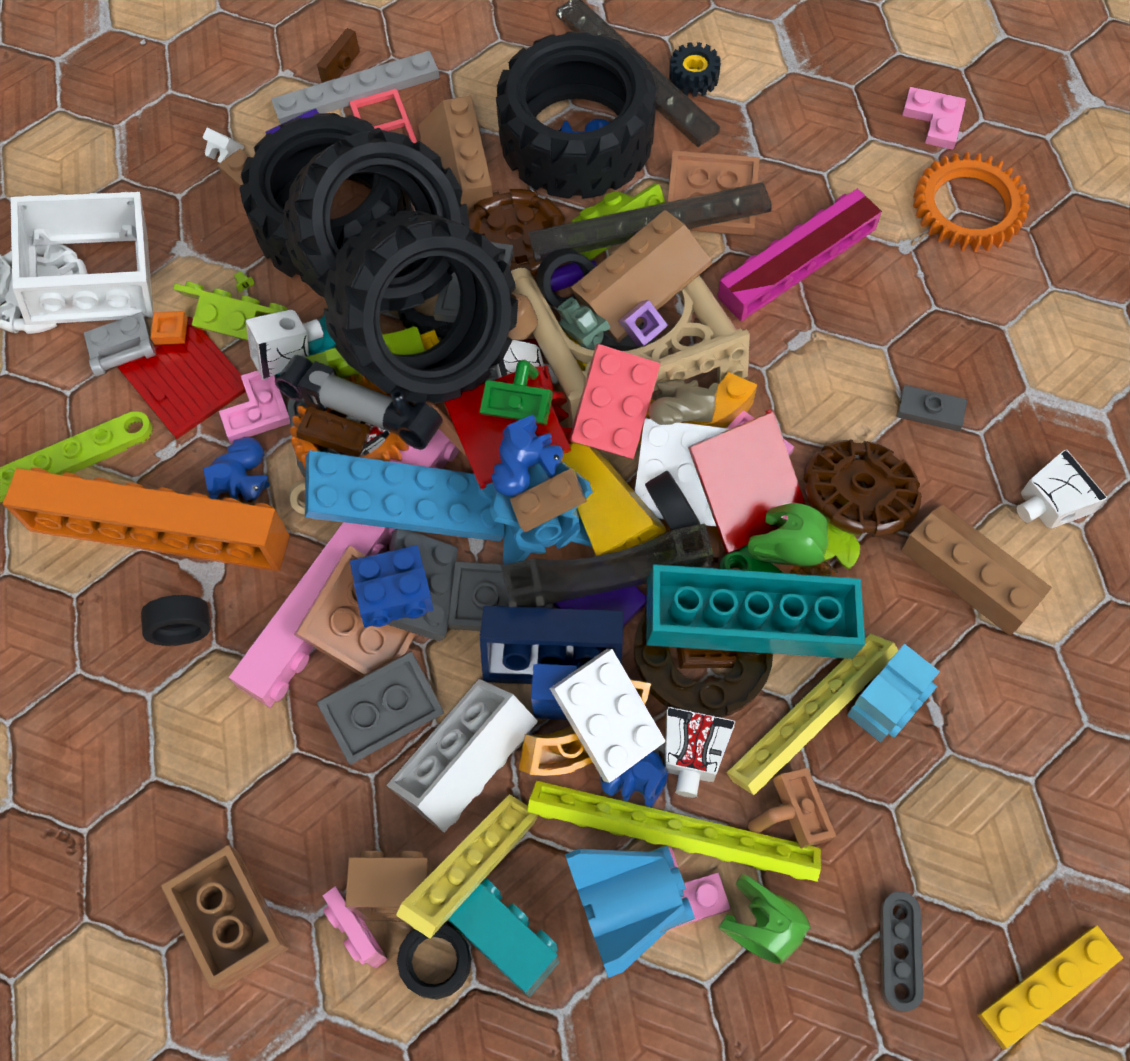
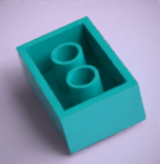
M485 878L451 915L448 921L530 998L560 963L556 954L558 945L541 929L537 934L528 928L531 924L528 921L529 918L513 903L507 908L501 902L503 898L500 895L501 892Z

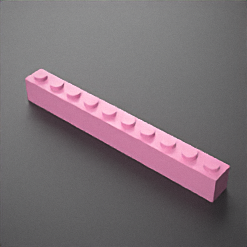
M438 429L425 449L419 450L409 446L408 451L399 450L402 456L401 461L390 459V462L443 469L448 461L451 462L455 459L459 449ZM343 522L228 677L234 685L269 708L272 707L275 701H280L285 696L289 688L288 683L295 673H300L307 665L309 654L314 648L296 637L294 633L348 546H352L367 557L387 552V545L391 541L392 532L395 529Z

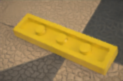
M1098 925L1093 926L986 1007L977 1016L1000 1047L1008 1049L1116 965L1123 957Z

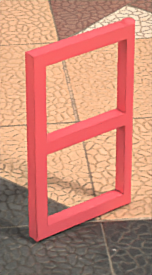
M397 89L349 102L353 115L361 119L357 108L394 98L402 119L374 126V129L380 128L381 130L390 131L405 126L411 142H417Z

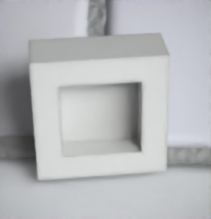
M206 128L203 139L207 140L206 156L215 159L220 151L217 162L221 163L237 150L241 149L243 151L244 145L217 131Z

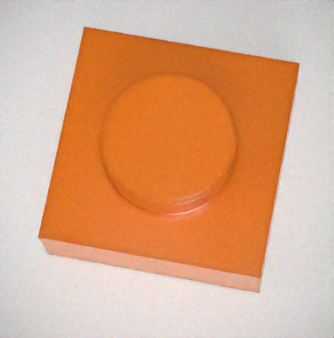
M184 311L153 313L150 338L154 345L185 343L188 317Z

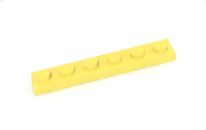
M870 633L865 638V646L853 659H843L726 772L732 782L755 795L885 668L898 652L895 643Z
M509 794L401 903L396 916L431 939L535 824L538 814L527 812L528 806Z

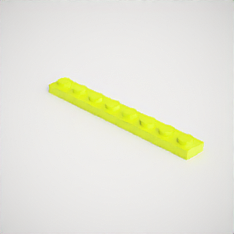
M536 781L529 799L527 812L538 814L546 819L554 818L574 823L579 827H592L608 831L617 836L625 835L645 840L650 844L667 845L679 848L687 853H700L716 857L725 862L733 861L753 866L762 871L770 870L787 874L795 879H808L816 882L819 879L821 848L808 846L800 848L797 842L541 781Z

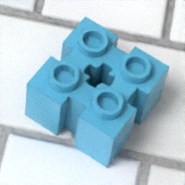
M904 644L860 695L847 716L880 743L888 734L895 738L938 687L932 681L940 671Z

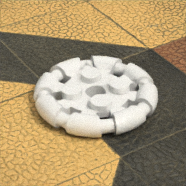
M63 244L36 245L37 277L88 274L84 262L81 259H77V254ZM12 251L3 256L0 254V304H2L0 306V328L12 333L25 331L27 334H35L57 327L56 323L25 325L24 319L20 318L21 311L12 286V268L10 267L12 266Z

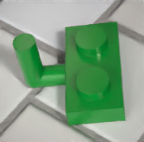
M520 360L517 363L513 384L486 380L480 413L486 416L517 421L534 415L536 424L547 425L553 392L549 389L527 386L528 378L531 380L536 379L539 371L527 360Z

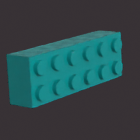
M653 564L647 579L646 645L853 659L865 646L861 579Z

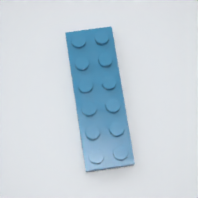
M309 450L306 455L305 518L499 542L505 536L504 524L493 521L490 513L495 490L493 482L487 484L486 488L480 489L474 474Z

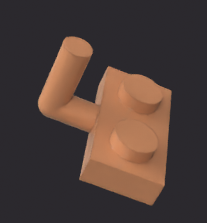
M808 768L783 773L775 777L773 782L783 805L770 808L748 823L749 831L760 833L777 822L789 819L800 848L827 842L837 837Z

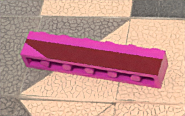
M858 188L848 195L840 196L832 206L826 210H819L811 220L803 225L795 226L781 240H774L765 251L759 255L750 256L735 271L730 270L725 273L720 280L718 299L742 322L875 231L882 211Z

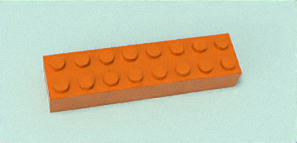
M35 467L31 468V470L16 468L3 501V505L30 532L280 572L290 538L276 509L265 503L248 505L242 504L233 498L216 500L200 493L184 495L163 487L158 488V490L146 489L142 485L131 482L126 483V485L114 484L105 478L97 477L94 480H89L68 472L57 475Z

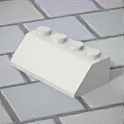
M478 679L386 786L428 822L445 833L451 825L457 822L462 811L472 799L482 792L485 784L493 774L505 765L509 755L524 741L525 734H530L531 729L538 721L514 694Z

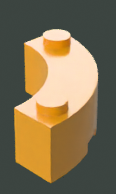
M728 372L725 378L718 384L716 408L712 422L683 421L680 423L727 428L743 410L748 413L754 402L757 384ZM653 399L650 400L649 407H650V405H651V402H653V401H655V400H653ZM647 410L645 418L651 419ZM643 428L641 431L638 444H641Z
M631 680L645 705L651 684ZM570 725L550 734H525L519 770L531 775H561L575 772L576 769L593 762Z

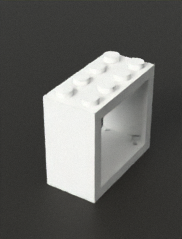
M140 192L10 197L12 286L25 325L120 320L143 312L146 318H153L148 236ZM135 241L137 271L37 277L36 245Z

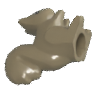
M681 379L657 382L661 392L656 395L657 399L651 402L648 409L652 421L659 425H672L683 421L712 422L716 408L718 383H713L707 389L698 387L697 380H693L690 383H685Z

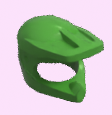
M788 503L771 508L766 514V523L770 525L775 524L779 527L778 529L767 534L752 536L749 539L748 550L756 560L781 565L817 566L824 561L828 547V522L823 514L810 506ZM782 516H787L788 521L782 518Z
M741 874L736 882V886L751 902L748 906L757 921L756 927L737 923L734 916L727 914L718 928L743 948L758 957L772 963L783 964L801 946L807 932L811 929L809 920L795 903L781 895L774 894L751 877Z

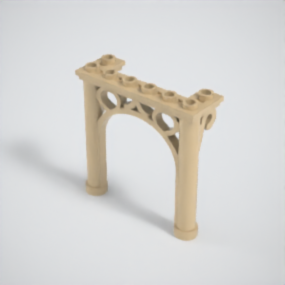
M525 268L514 269L511 271L516 284L513 292L527 296L535 310L538 324L532 334L566 394L573 427L594 350L581 347L566 336L530 271ZM699 275L678 292L684 303V311L675 327L665 336L651 344L623 351L661 363L653 392L660 389L657 386V382L675 379L685 380L698 374L709 372L714 368H717V383L719 384L728 372L741 378L748 377L750 333L747 329L742 331L741 328L738 330L735 328ZM693 312L702 324L691 323ZM683 336H698L703 339L702 342L692 346H683L679 343ZM670 348H672L673 353L671 355L668 354ZM576 359L587 363L585 371L581 370Z

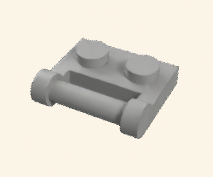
M143 312L84 332L90 357L89 364L96 377L106 374L108 369L145 356L148 359L156 356L154 343L150 338L151 333L148 322Z

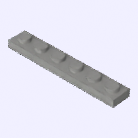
M429 50L271 98L281 125L315 108L319 113H327L350 106L349 102L392 89L399 91L440 77L436 63Z

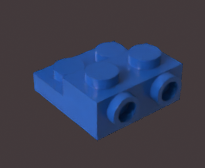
M418 545L350 561L355 592L364 627H381L393 620L406 617L418 618L427 612L434 611Z

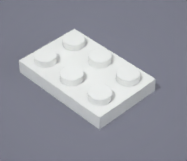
M613 649L604 650L549 688L604 782L610 783L666 742Z

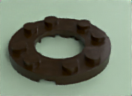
M646 611L635 633L634 660L639 676L643 682L651 684L649 692L666 707L719 718L732 715L742 710L755 699L766 684L772 668L773 654L735 651V664L731 672L723 679L707 683L696 682L683 676L677 667L674 666L670 656V647L646 645Z

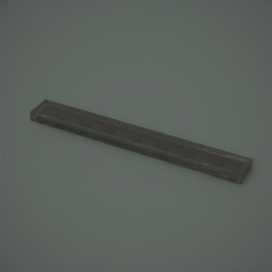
M570 0L556 9V16L573 32H588L591 35L597 36L603 34L619 40L624 48H632L645 61L647 69H650L656 85V109L695 146L700 147L719 134L720 126L582 0Z
M764 182L530 231L528 234L535 262L542 261L551 252L559 249H573L580 253L625 243L664 210L680 220L688 229L768 213L771 212L772 203Z

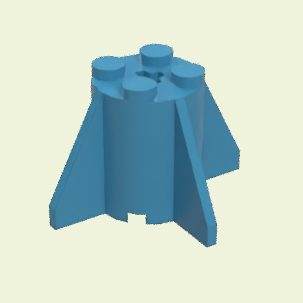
M561 461L556 469V475L570 469V467ZM540 464L528 468L531 479L525 491L550 479ZM574 471L585 498L593 493L590 483ZM496 489L494 490L490 513L493 521L505 524L504 565L519 566L531 553H547L545 547L555 544L557 549L566 546L570 542L592 547L577 507L524 532L519 526L510 501L511 498L517 495L506 496L499 493Z
M667 845L650 852L577 849L565 854L608 978L623 973L669 929L695 919L688 898L681 899V897H684L683 890L686 887L678 867L674 865Z

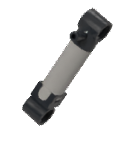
M294 355L275 379V385L287 397L297 401L303 398L305 404L322 411L331 408L399 435L406 444L415 449H425L443 423L441 415L431 406L421 402L416 403L414 406L408 404L402 390H395L391 393V397L338 377L334 368L316 361L313 363L300 355Z

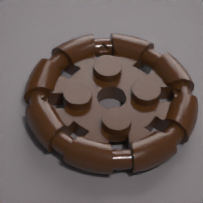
M509 189L510 192L499 194L497 191L493 193V197L478 201L474 205L475 210L468 213L469 228L474 232L484 235L490 242L513 245L514 254L510 266L511 271L517 268H525L530 271L532 276H536L537 270L546 256L553 251L565 249L564 242L568 238V228L563 224L565 221L564 215L558 206L547 197L542 199L538 197L537 192L531 190ZM512 204L513 208L502 210V206ZM532 208H535V209L538 210L536 214H534V211H533ZM485 218L488 220V223L486 224L481 220ZM518 232L522 234V236L518 239H510L507 237L510 233ZM542 247L546 250L539 251V248Z
M852 439L830 443L823 446L821 453L816 452L809 459L804 470L803 480L807 483L804 490L810 504L814 509L830 519L829 523L844 532L861 536L862 533H871L872 537L891 535L902 530L905 527V523L912 522L920 509L922 494L918 491L920 483L916 474L904 459L900 461L894 456V451L880 444L870 441L854 443ZM855 455L861 456L862 460L855 459ZM856 482H865L871 488H862ZM837 501L842 508L838 509L833 503Z

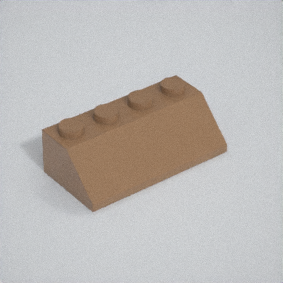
M471 95L443 100L418 125L421 142L441 157L444 169L450 168L462 189L461 205L467 204L469 213L475 210L474 205L478 201L493 197L491 179Z
M664 210L573 285L571 289L579 305L587 306L591 311L607 320L611 328L605 332L619 343L628 333L618 320L641 301L649 300L655 309L658 310L711 266L712 261L685 224ZM638 317L635 321L636 326L638 327L643 320Z
M943 504L933 510L911 533L901 550L1009 636L1020 627L1052 588Z

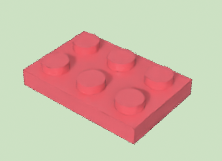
M597 344L569 441L634 459L661 363Z

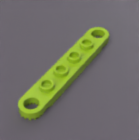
M132 411L0 467V503L5 499L16 468L31 470L34 467L41 468L57 475H62L65 472L75 473L128 450V447L135 444L138 445L140 442L144 443L152 435L153 427L151 421L146 414L140 411ZM138 421L143 423L141 430L136 433H128V426L131 427V423H138Z

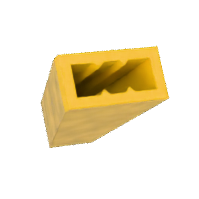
M575 442L569 444L571 451L563 454L562 462L588 480L593 491L586 498L587 502L579 505L577 510L597 557L613 562L666 532L662 522L598 449Z

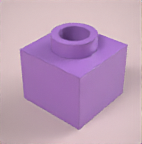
M649 300L641 301L618 320L637 346H645L668 326ZM638 317H640L644 322V325L641 329H639L635 324V321Z

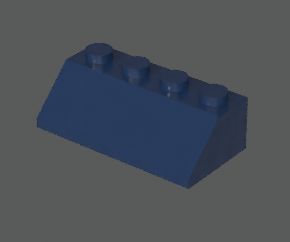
M483 606L480 651L482 677L485 682L532 684L533 664L577 666L578 669L606 649H613L622 665L623 611Z

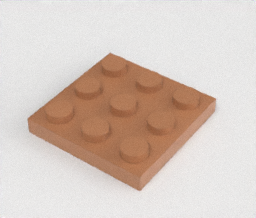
M673 151L667 211L685 224L688 230L753 236L760 157Z
M348 546L294 635L360 676H364L404 655L416 634L390 625L364 627L355 592L350 561L367 556L352 546Z

